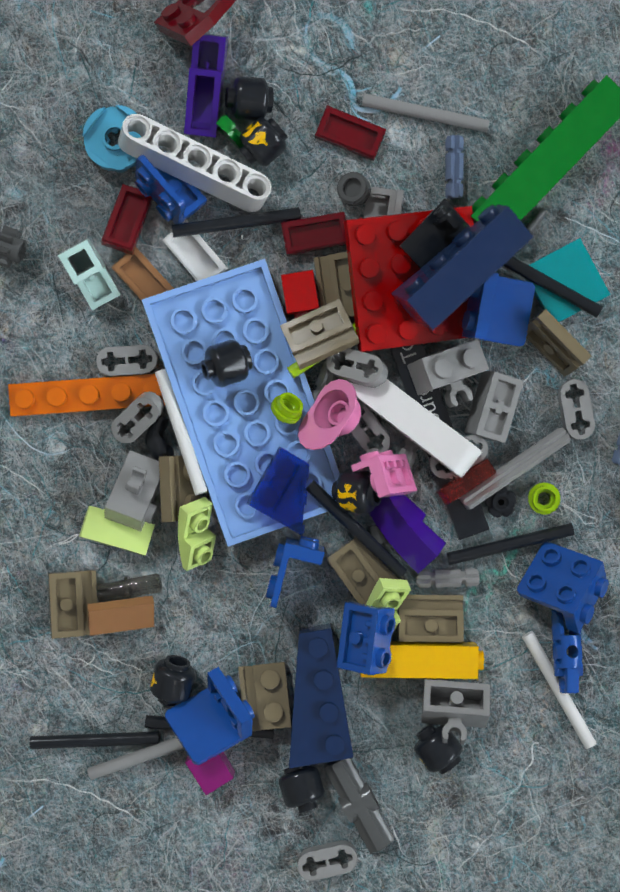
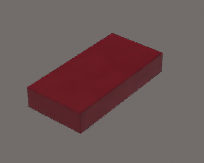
M327 105L315 133V138L374 161L386 129Z
M122 184L101 239V244L133 255L153 198L150 195L145 197L137 188Z
M338 212L281 223L287 256L345 246V213Z

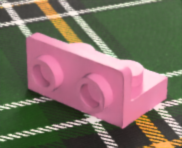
M392 450L381 453L373 451L361 455V462L351 465L352 472H371L370 483L379 498L406 495L417 491L406 454H393Z

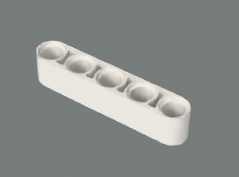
M131 114L123 121L118 143L122 151L130 156L138 158L143 154L155 168L247 212L260 210L271 193V182L264 174L144 115ZM128 132H137L141 138L132 137ZM158 146H165L169 148L171 152H163L162 150H160ZM189 160L198 162L201 167L192 166ZM218 175L227 176L231 182L221 180ZM248 189H254L260 196H253Z
M362 367L361 369L369 377L371 373L377 374V371L373 368L366 369ZM388 379L382 385L375 388L351 383L360 402L368 406L369 409L461 479L481 455V450Z

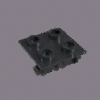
M443 199L401 243L400 247L421 269L433 257L450 245L460 232L470 228V226L448 201Z

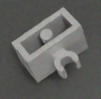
M478 339L421 358L407 365L417 395L445 386L447 390L445 402L449 408L458 405L456 393L462 396L464 403L473 400L470 388L463 384L462 379L489 370Z
M129 451L105 505V518L138 531H142L145 522H152L157 509V505L153 504L157 493L160 494L159 461L134 451Z
M425 679L422 693L421 723L445 725L441 734L443 743H447L449 732L456 731L460 735V744L464 745L467 738L466 727L486 728L490 716V684Z

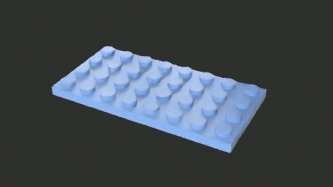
M262 259L142 299V304L227 547L328 512L305 488L315 480L332 497V486L338 480L340 473L330 444L323 449L310 450L306 449L299 441V426L315 401L305 372L293 379L287 370V367L295 363L296 360L280 327L287 320L266 260ZM228 340H235L240 345H245L248 348L252 358V369L249 370L247 378L241 382L225 387L216 386L211 379L207 380L201 370V361L205 360V351L209 346ZM283 393H292L301 400L303 404L302 417L297 423H284L275 417L271 410V403L276 396Z

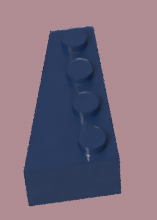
M491 205L479 215V220L474 225L460 232L450 245L391 293L416 323L434 330L534 237L509 206Z
M331 623L299 629L289 769L354 758L340 674L337 668Z

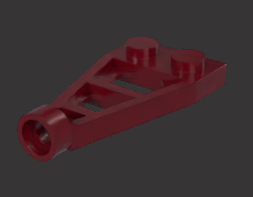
M178 0L176 3L164 8L161 16L154 23L161 33L188 46H192L215 26L236 0H216L204 13L194 9L204 0Z

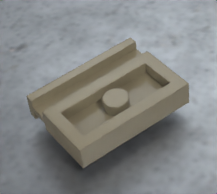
M347 252L314 257L320 306L322 307L340 299L348 317H354Z
M340 299L280 325L300 370L360 343Z
M546 309L529 322L526 338L564 377L578 369L581 365H584L592 356Z
M182 455L160 456L162 522L178 521L180 506L200 499V495L195 496Z
M356 538L350 540L326 558L360 604L366 605L379 578L398 579Z
M96 570L48 573L51 638L90 635L87 604L98 603Z
M407 595L398 608V614L401 619L398 624V642L464 643L463 595Z
M285 662L238 667L241 701L246 700L255 715L252 731L292 727Z

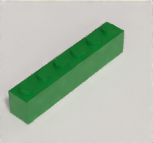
M608 75L599 83L594 79L581 92V95L585 98L577 106L571 103L558 116L562 122L555 129L548 126L536 139L540 145L532 153L526 149L514 162L518 168L510 176L504 172L491 187L495 191L491 196L486 199L482 195L472 205L473 214L471 217L474 220V224L479 220V215L491 205L509 206L521 221L620 118V87Z

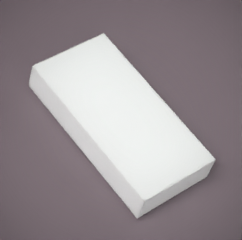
M171 232L162 240L196 281L228 271L225 264L199 234L173 238Z

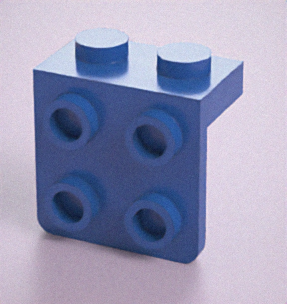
M143 154L136 159L135 185L145 197L150 195L158 204L156 208L159 214L167 222L172 220L174 224H181L207 203L206 197L197 187L155 168Z
M494 273L468 298L467 309L462 320V337L512 346H523L527 337L535 285L532 282L501 277L499 273Z
M301 535L300 540L287 537L285 545L279 543L273 564L280 567L278 576L271 575L265 597L272 599L270 607L277 608L289 557L322 565L325 551L324 546L319 545V539Z
M545 542L541 545L523 576L517 591L523 598L563 613L567 629L579 634L584 623L588 624L591 621L595 609L594 605L599 597L602 598L606 594L609 580L606 578L602 561L551 542Z
M219 667L207 673V689L190 697L187 701L170 708L165 713L167 723L195 765H201L252 735L254 712L246 700H240L236 694L238 690L235 682L229 675L224 676Z

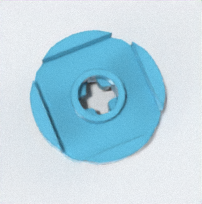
M123 105L97 109L87 119L83 128L85 150L97 166L108 171L123 173L136 165L137 158L126 154L118 144L110 146L111 140L108 134L110 132L116 134L121 131L125 118L137 113ZM128 132L132 137L141 138L137 132Z

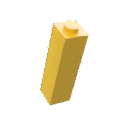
M391 641V662L387 672L376 675L360 673V677L478 679V670L484 669V652L479 651V646L475 642L402 643Z

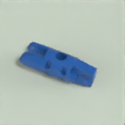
M552 610L554 676L559 679L560 693H579V676H583L581 631L578 634L569 630V635H564L563 615L559 611Z

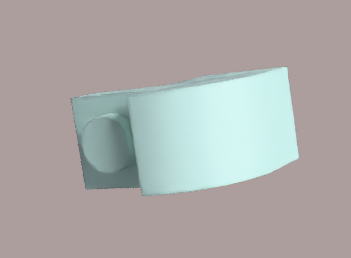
M88 238L58 255L74 285H78L92 311L121 295L106 269L105 263Z

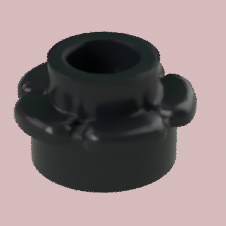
M506 487L485 500V504L489 508L488 512L497 518L512 515L515 511L514 505L517 503L515 493L508 491ZM500 499L504 500L503 505L498 504Z

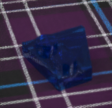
M278 447L246 504L296 533L303 535L305 525H303L304 505L307 503L305 487L309 476V463L282 447Z

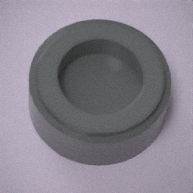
M349 172L340 178L337 185V193L339 198L346 204L359 206L369 198L371 186L362 174Z

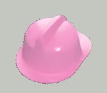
M338 379L327 384L303 418L299 426L298 437L300 443L306 449H323L337 437L352 432L359 424L361 407L357 400L355 388L349 381Z

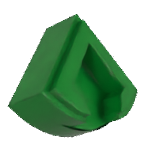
M223 115L216 123L217 129L240 149L244 146L240 141L241 132L235 128L236 124L227 115Z

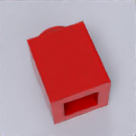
M313 270L281 275L287 317L294 316L295 319L319 308Z

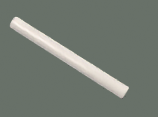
M161 369L155 372V376L195 496L201 495L208 491L166 369Z
M533 631L524 634L522 639L585 749L596 745L594 737L569 693H560L559 679L554 676L553 665Z

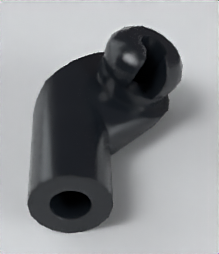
M162 416L149 427L145 437L152 458L159 461L160 456H174L173 447L167 445L163 437L169 419Z

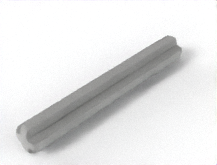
M563 427L557 428L459 496L461 503L467 510L473 509L568 444L571 440L569 434Z

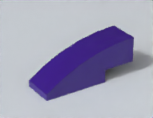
M204 34L192 46L184 134L217 137L218 129L216 123L220 116L228 36Z
M406 495L382 497L380 505L376 506L369 513L391 546L418 574L439 555L446 544L423 522L426 514Z

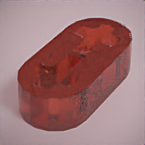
M486 458L472 466L462 479L457 476L438 489L436 493L444 505H448L496 473V470L489 459Z

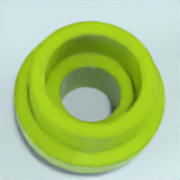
M283 393L274 398L271 403V410L279 421L294 424L302 417L303 404L296 395Z
M538 483L528 493V504L538 514H551L560 504V493L550 483ZM543 492L549 496V501L544 505L538 501V496Z

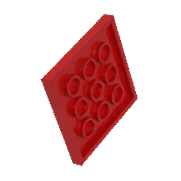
M472 206L454 208L470 227L474 225V220L471 217L473 214ZM433 210L344 220L355 328L360 342L357 344L358 351L367 352L467 338L462 337V320L467 309L468 298L440 325L431 330L416 323L391 295L395 289L420 269L401 249L400 245Z

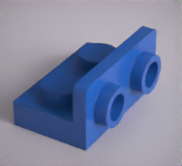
M345 602L337 668L367 675L387 672L391 662V637L396 625L394 608Z

